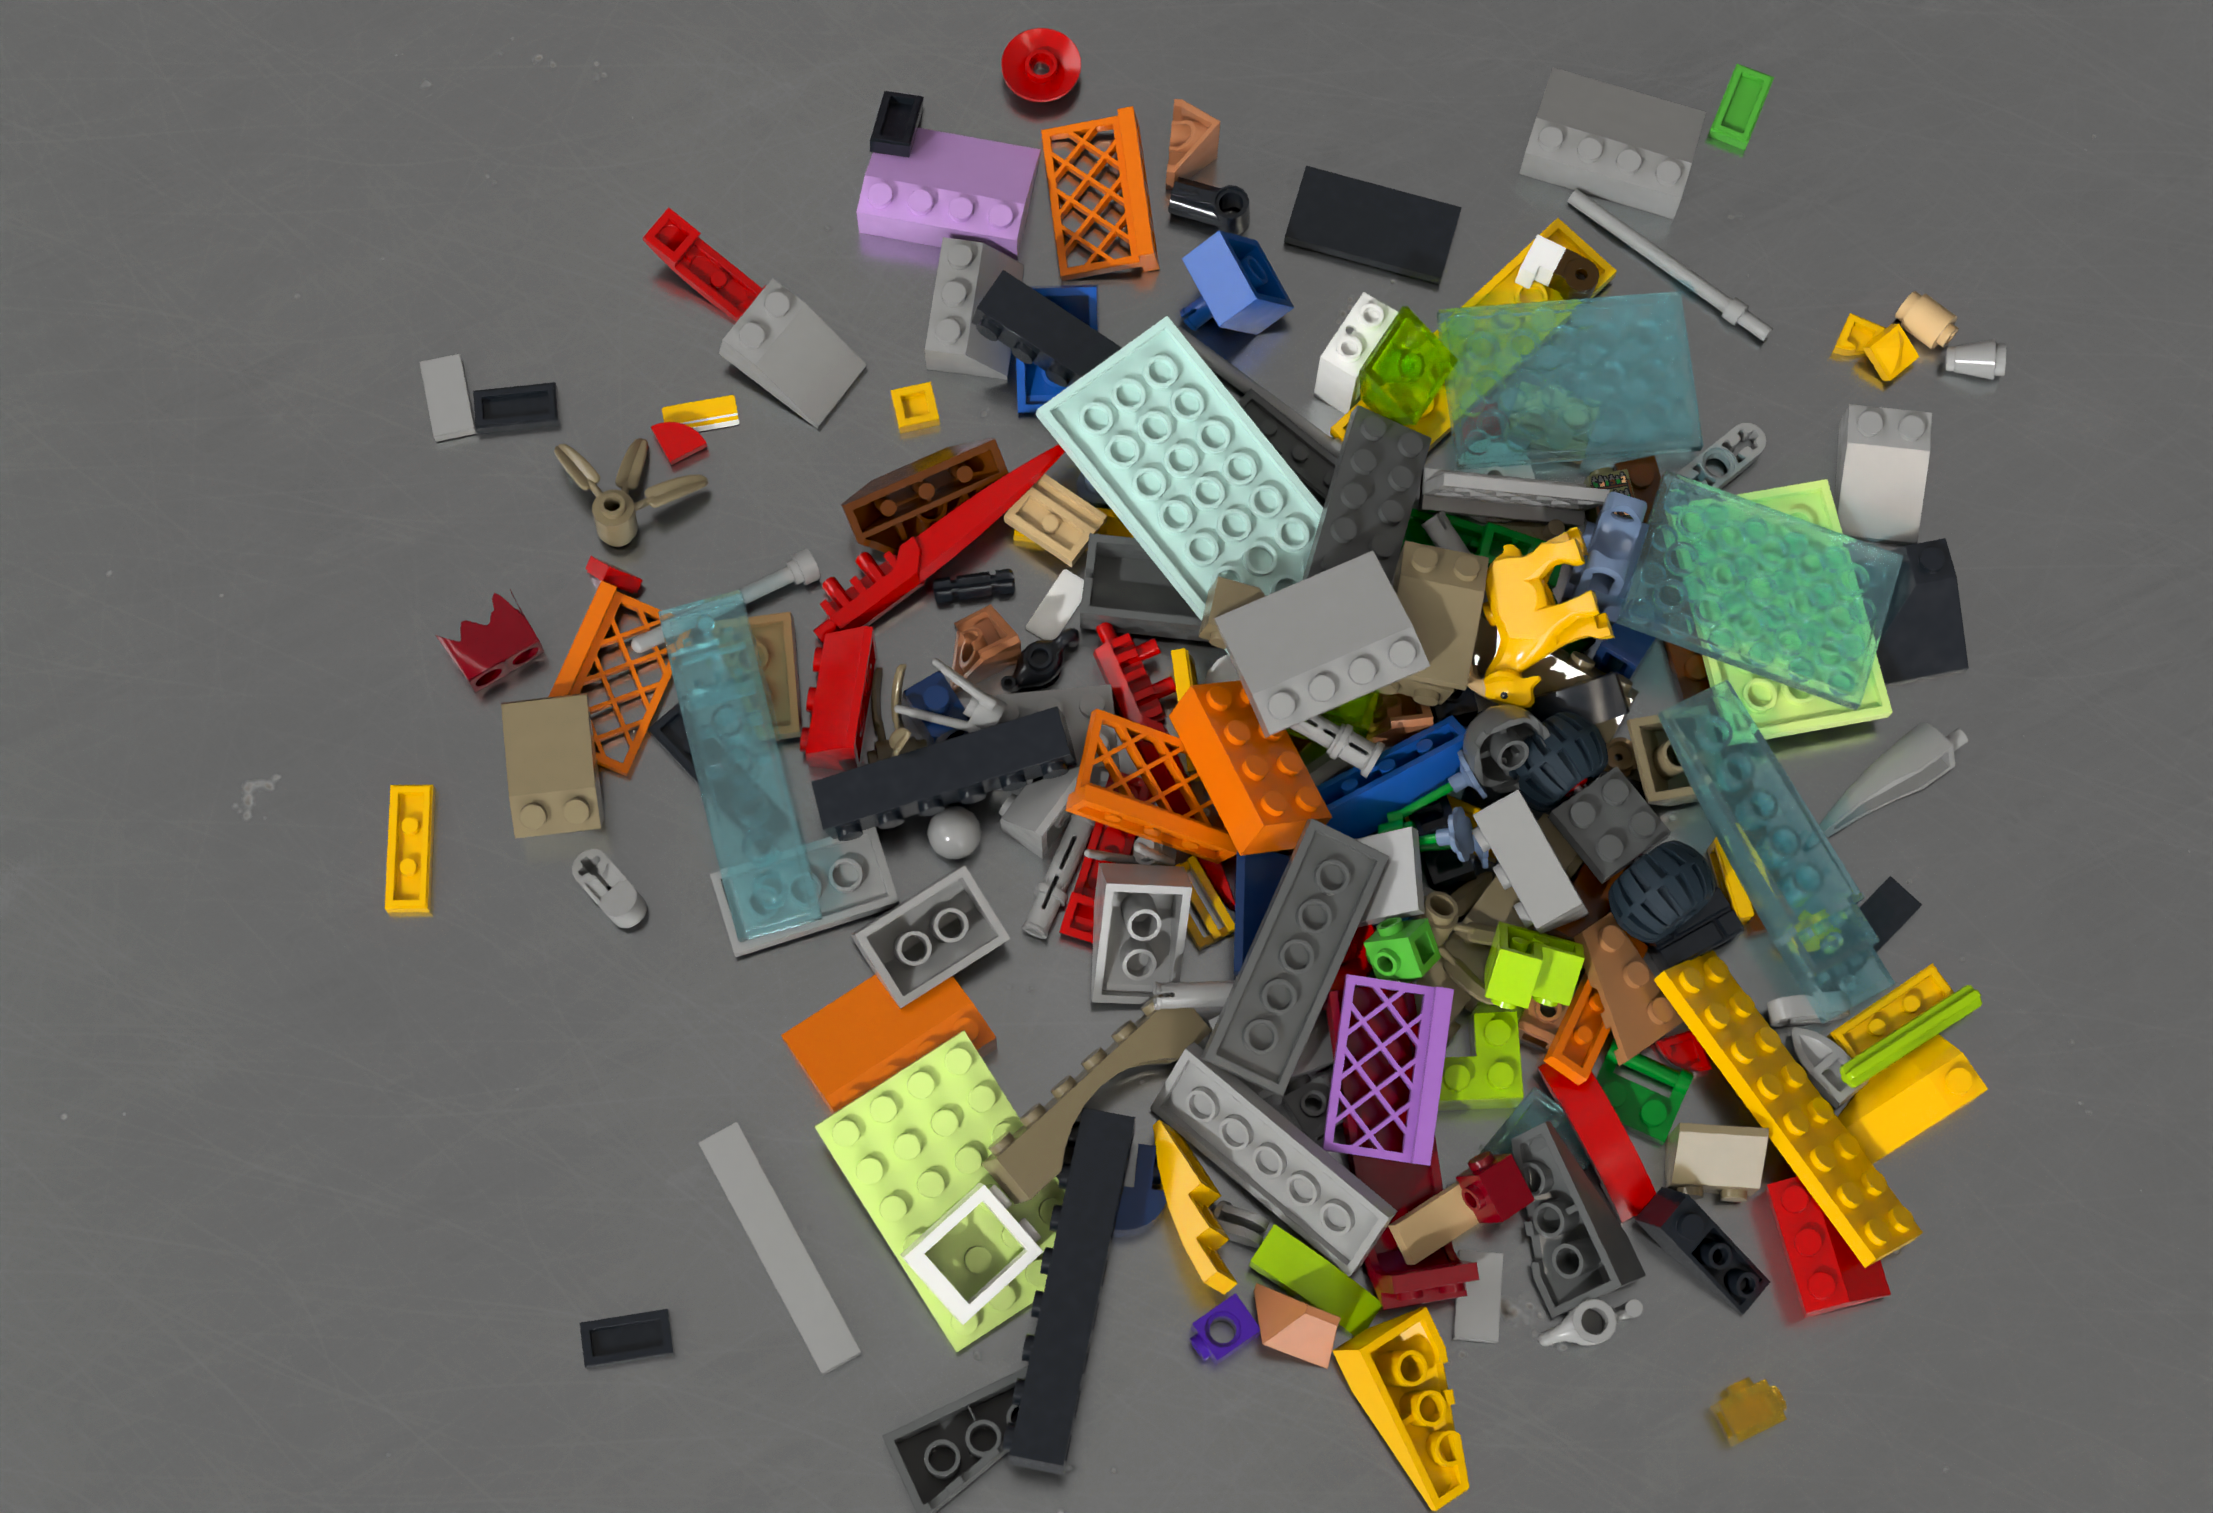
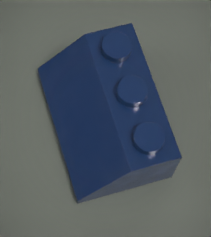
M1237 851L1234 980L1242 967L1290 860V856L1276 852L1240 856Z

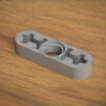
M1752 423L1736 425L1675 474L1666 491L1669 503L1673 506L1711 498L1759 458L1766 446V436L1762 429ZM1751 440L1753 443L1751 448L1749 446L1743 448L1735 457L1732 451L1736 448L1739 441ZM1712 458L1721 460L1726 465L1727 473L1723 476L1711 474L1706 467V461ZM1698 477L1701 483L1697 486L1694 493L1682 495L1680 493L1681 487L1687 488Z

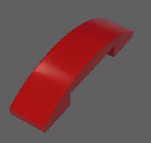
M668 207L645 234L643 241L687 284L737 322L765 286L761 288L700 239L701 233Z
M1120 772L1123 778L1129 776V774ZM1110 775L1105 788L1114 784ZM1135 777L1126 782L1135 799L1144 802L1148 800L1150 791L1142 778ZM1095 822L1087 849L1131 856L1137 836ZM1084 857L1059 933L1093 943L1094 900L1099 863L1113 862Z
M1547 1063L1537 1067L1557 1106L1562 1108L1601 1181L1600 1186L1620 1223L1640 1214L1656 1195V1191L1633 1143L1593 1072L1591 1071L1585 1082L1577 1085Z

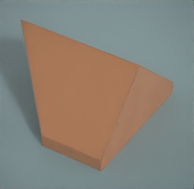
M1174 99L1166 190L1173 189L1178 177L1190 179L1214 161L1218 154L1221 121L1182 99Z
M991 604L954 623L957 631L952 669L975 685L1017 663L1021 653L1020 638ZM950 679V686L955 694L963 691L961 687Z
M1378 692L1355 733L1375 744L1380 741L1385 744V747L1394 746L1433 726V715L1430 706L1415 702L1411 696L1400 693L1388 695Z
M1256 1283L1253 1292L1262 1344L1328 1369L1341 1317Z

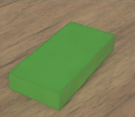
M1736 64L1708 137L1745 150L1774 77Z

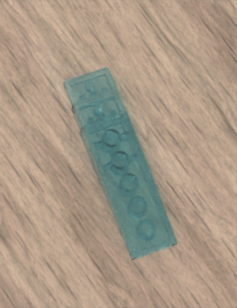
M741 590L659 611V618L688 743L738 941L742 942L823 920L770 690L764 677L756 639L752 634Z
M1728 679L1662 710L1658 717L1722 849L1772 941L1820 1022L1824 1024L1895 985L1896 983L1873 948L1880 940L1857 905L1864 899L1863 895Z

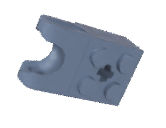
M1617 492L1607 494L1595 523L1587 521L1583 532V539L1588 555L1584 556L1585 564L1573 566L1563 593V597L1571 600L1587 591L1592 590L1595 592L1600 614L1607 613L1611 627L1618 619L1627 600L1649 528V524L1643 523L1647 503ZM1612 512H1625L1632 518L1623 517Z

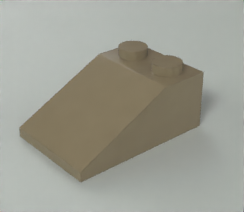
M1409 541L1404 542L1395 569L1393 589L1415 629L1430 664V667L1404 679L1466 690L1484 599L1489 557Z
M588 693L501 703L508 792L515 839L601 829L605 816Z

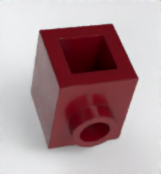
M1491 1151L1483 1152L1470 1159L1467 1163L1469 1168L1456 1176L1462 1189V1198L1465 1204L1474 1212L1479 1223L1504 1222L1535 1200L1511 1153L1493 1155Z

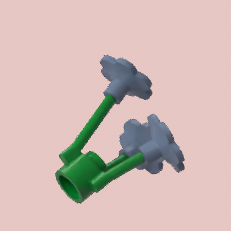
M1461 749L1457 752L1460 760V772L1449 777L1448 783L1406 807L1388 812V823L1378 825V834L1407 827H1413L1417 830L1414 821L1406 822L1405 818L1453 790L1457 793L1470 786L1483 799L1488 797L1485 786L1477 781L1463 755V750ZM1461 806L1455 807L1452 814L1448 816V828L1437 829L1435 834L1419 836L1420 852L1452 849L1457 854L1459 861L1466 862L1469 860V854H1473L1475 851L1481 861L1482 868L1487 869L1489 867L1488 851L1483 852L1472 834L1471 820L1468 816H1465L1464 809Z

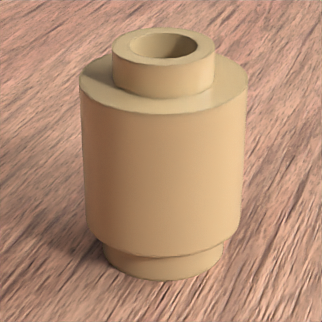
M1916 291L1906 298L1895 314V318L1901 321L1900 326L1931 350L1938 345L1943 348L1946 347L1959 330L1954 325L1958 318L1955 314L1929 295H1920Z

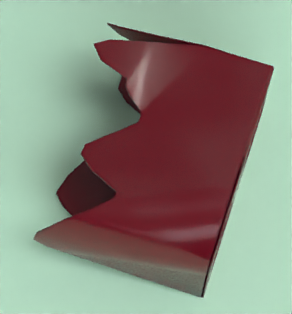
M496 593L492 597L494 611L491 613L488 625L467 620L462 621L460 627L461 641L459 642L435 635L475 693L544 653L540 640L521 608L519 607L520 611L515 609L501 595Z

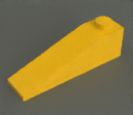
M1938 1034L1870 1078L1868 1083L1854 1095L1837 1117L1849 1134L1858 1141L1861 1150L1873 1165L1977 1099L1988 1088L1964 1053Z
M1427 1307L1418 1308L1365 1329L1332 1350L1351 1391L1430 1509L1437 1511L1468 1490L1470 1487L1461 1435L1455 1431L1451 1405L1455 1404L1453 1389H1448L1444 1363L1448 1362L1446 1347Z

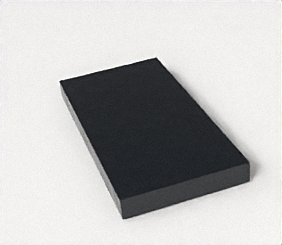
M1306 166L1284 242L1440 284L1462 207Z

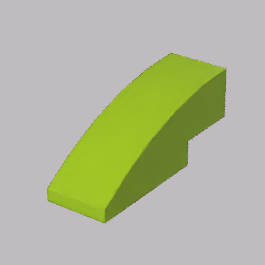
M1275 1224L1249 1263V1267L1286 1290L1285 1294L1341 1317L1337 1328L1352 1338L1368 1329L1382 1307L1380 1301L1356 1281Z

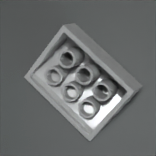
M1553 67L1519 174L1568 189H1578L1585 194L1674 219L1692 166L1706 112Z
M1370 551L1214 618L1265 738L1430 667L1415 629L1374 551Z

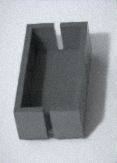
M1089 534L1080 610V628L1096 630L1095 628L1098 625L1108 622L1113 625L1115 632L1209 642L1207 639L1198 637L1202 621L1135 538Z

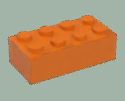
M1240 680L1198 684L1189 687L1169 714V718L1240 856L1295 849L1308 819H1315L1325 825L1329 822L1332 815L1287 730L1265 738Z

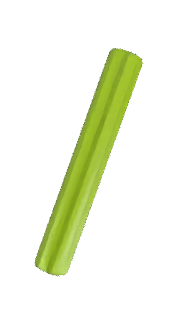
M1965 985L1841 1065L1839 1068L1840 1078L1851 1088L1858 1087L1980 1008L1982 1005L1980 992L1971 985Z

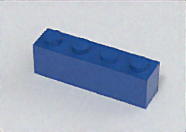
M1451 715L1383 751L1367 778L1360 775L1361 770L1354 766L1316 786L1332 815V818L1326 825L1353 839L1365 837L1377 831L1378 825L1388 823V812L1400 810L1448 783L1449 777L1460 772V760L1457 752L1461 749L1463 750V739L1466 729Z

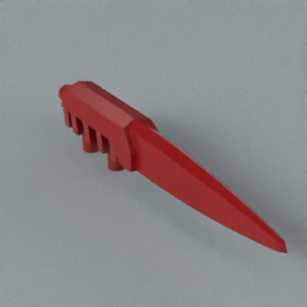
M1058 444L998 479L934 523L916 538L911 537L899 547L898 556L893 555L890 551L886 552L883 555L886 561L881 565L877 564L869 552L861 553L855 562L866 576L860 580L857 576H854L849 580L852 586L846 591L835 577L826 579L822 584V588L832 601L829 603L825 599L820 603V606L829 617L813 630L820 641L824 643L825 634L871 625L922 587L929 576L960 553L1012 507L1064 454L1063 448Z
M1104 622L1098 625L1095 629L1102 645L1094 650L1093 655L1106 685H1111L1112 698L1120 717L1169 734L1167 728L1160 723V721L1167 718V715L1159 699L1177 692L1176 684L1172 676L1152 684L1142 662L1161 653L1156 639L1153 638L1135 646V642L1129 633L1117 637L1111 623ZM1141 739L1134 743L1146 765L1161 758L1152 742ZM1178 754L1173 756L1184 778H1188ZM1164 762L1150 769L1162 792L1176 784ZM1189 782L1188 785L1192 790L1193 794L1195 795L1191 783ZM1179 789L1165 796L1173 812L1184 815L1191 811ZM1192 815V816L1189 817V818H1192V819H1195V820H1196V818L1194 817V815ZM1195 856L1225 905L1231 910L1235 909V899L1222 862L1217 864Z

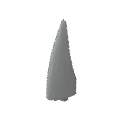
M1921 722L1874 761L1846 790L1825 816L1809 842L1814 846L1863 816L1930 785L1956 766L1954 751L1968 742L1966 734L1960 728H1957L1945 737L1928 723Z

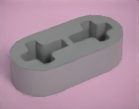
M1845 992L1787 996L1767 1002L1770 1025L1774 1027L1832 1022L1850 1016Z

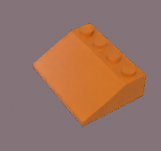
M873 975L781 1035L832 1114L961 1031L966 1032L981 1058L997 1049L996 1036L953 976L900 1009L877 976Z

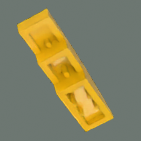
M1158 1120L1153 1125L1158 1169L1169 1211L1182 1244L1203 1283L1225 1295L1238 1283L1217 1252L1221 1246L1230 1240L1209 1209V1206L1218 1200L1221 1194L1184 1138L1172 1127Z

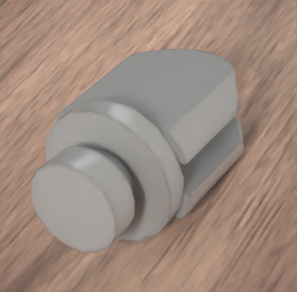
M1224 1200L1220 1201L1218 1205L1212 1204L1209 1206V1209L1231 1241L1254 1248L1260 1247L1263 1237L1252 1230L1265 1232L1269 1225V1221L1257 1213L1234 1207L1230 1202Z

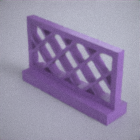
M1346 974L1322 1144L1323 1150L1418 1165H1431L1454 989ZM1355 985L1372 987L1383 1003L1363 1017L1352 1003ZM1381 989L1398 992L1387 998ZM1405 992L1423 995L1420 1014L1409 1023H1406L1392 1005V1002ZM1387 1007L1402 1028L1381 1042L1367 1021ZM1352 1012L1358 1022L1349 1028ZM1419 1022L1418 1035L1416 1037L1410 1028ZM1362 1025L1377 1047L1357 1061L1346 1045L1348 1035ZM1405 1032L1416 1046L1415 1057L1400 1067L1386 1049V1046ZM1381 1051L1396 1072L1375 1086L1361 1065ZM1346 1056L1352 1064V1066H1350L1343 1072L1344 1060ZM1413 1066L1412 1079L1410 1081L1404 1072ZM1356 1069L1371 1091L1350 1105L1340 1091L1341 1081ZM1400 1076L1410 1090L1409 1101L1394 1111L1380 1093V1090ZM1375 1095L1390 1116L1369 1130L1355 1109ZM1340 1100L1346 1109L1337 1115ZM1407 1110L1406 1123L1404 1125L1398 1116ZM1350 1113L1365 1134L1351 1145L1333 1143L1336 1123ZM1392 1120L1395 1121L1404 1134L1401 1153L1384 1150L1374 1137L1375 1133ZM1369 1139L1376 1149L1359 1147V1145Z

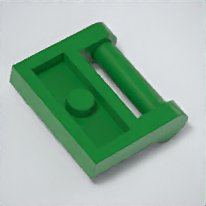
M1613 1038L1596 1079L1624 1128L1662 1146L1667 1139L1684 1096L1692 1082L1694 1073L1684 1068L1680 1071L1675 1070L1640 1053L1623 1064L1673 1087L1669 1097L1663 1096L1613 1073L1618 1063L1614 1053L1618 1047L1615 1038Z

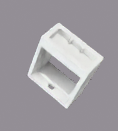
M1363 292L1320 356L1313 396L1344 414L1350 411L1357 404L1391 352L1399 312ZM1352 327L1354 331L1352 334H1348L1346 329Z
M978 1183L900 1254L935 1296L963 1325L1044 1252L1036 1244L1042 1238L1040 1234L1025 1218L1019 1222L1014 1219L1006 1210L1012 1203L995 1184L988 1189L984 1184ZM983 1202L1024 1250L973 1297L966 1301L925 1253Z

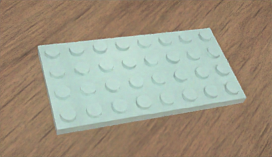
M1168 316L1164 317L1037 409L1035 415L1201 621L1208 591L1218 576L1258 587L1265 596L1302 581L1323 507Z

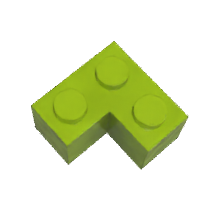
M1499 921L1484 968L1485 997L1490 998L1493 1004L1505 1009H1516L1517 1006L1528 1009L1531 997L1536 1002L1545 1006L1556 1007L1558 1003L1570 1006L1585 959L1583 944L1544 933L1540 934L1537 931Z
M1517 1011L1473 1013L1468 1023L1470 1056L1445 1057L1438 1111L1517 1108L1524 1098Z

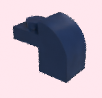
M1138 1145L1134 1187L1124 1186L1114 1231L1115 1237H1132L1148 1231L1160 1220L1166 1209L1167 1201L1164 1191L1152 1189V1185H1161L1157 1158H1155L1156 1146Z

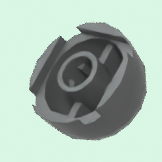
M1501 704L1491 706L1480 712L1469 723L1463 739V755L1477 781L1483 786L1491 787L1494 792L1498 793L1518 790L1520 777L1518 775V778L1514 780L1509 775V771L1521 767L1527 760L1529 748L1524 740L1528 737L1527 735L1532 737L1535 734L1532 730H1535L1544 740L1550 737L1545 725L1528 710L1515 705Z

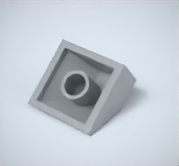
M1080 766L1068 770L1065 775L1060 777L1042 779L1028 784L1018 796L1012 793L999 811V814L1002 816L1000 819L1001 831L1043 859L1071 820L1072 813L1065 811L1068 795L1075 791Z

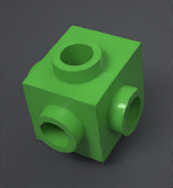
M1400 917L1386 919L1377 925V930L1364 942L1367 960L1372 966L1377 979L1409 983L1419 977H1423L1441 958L1428 918L1402 921Z

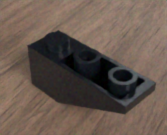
M1661 1187L1635 1218L1636 1222L1664 1251L1739 1314L1744 1315L1770 1283L1766 1276L1689 1194Z

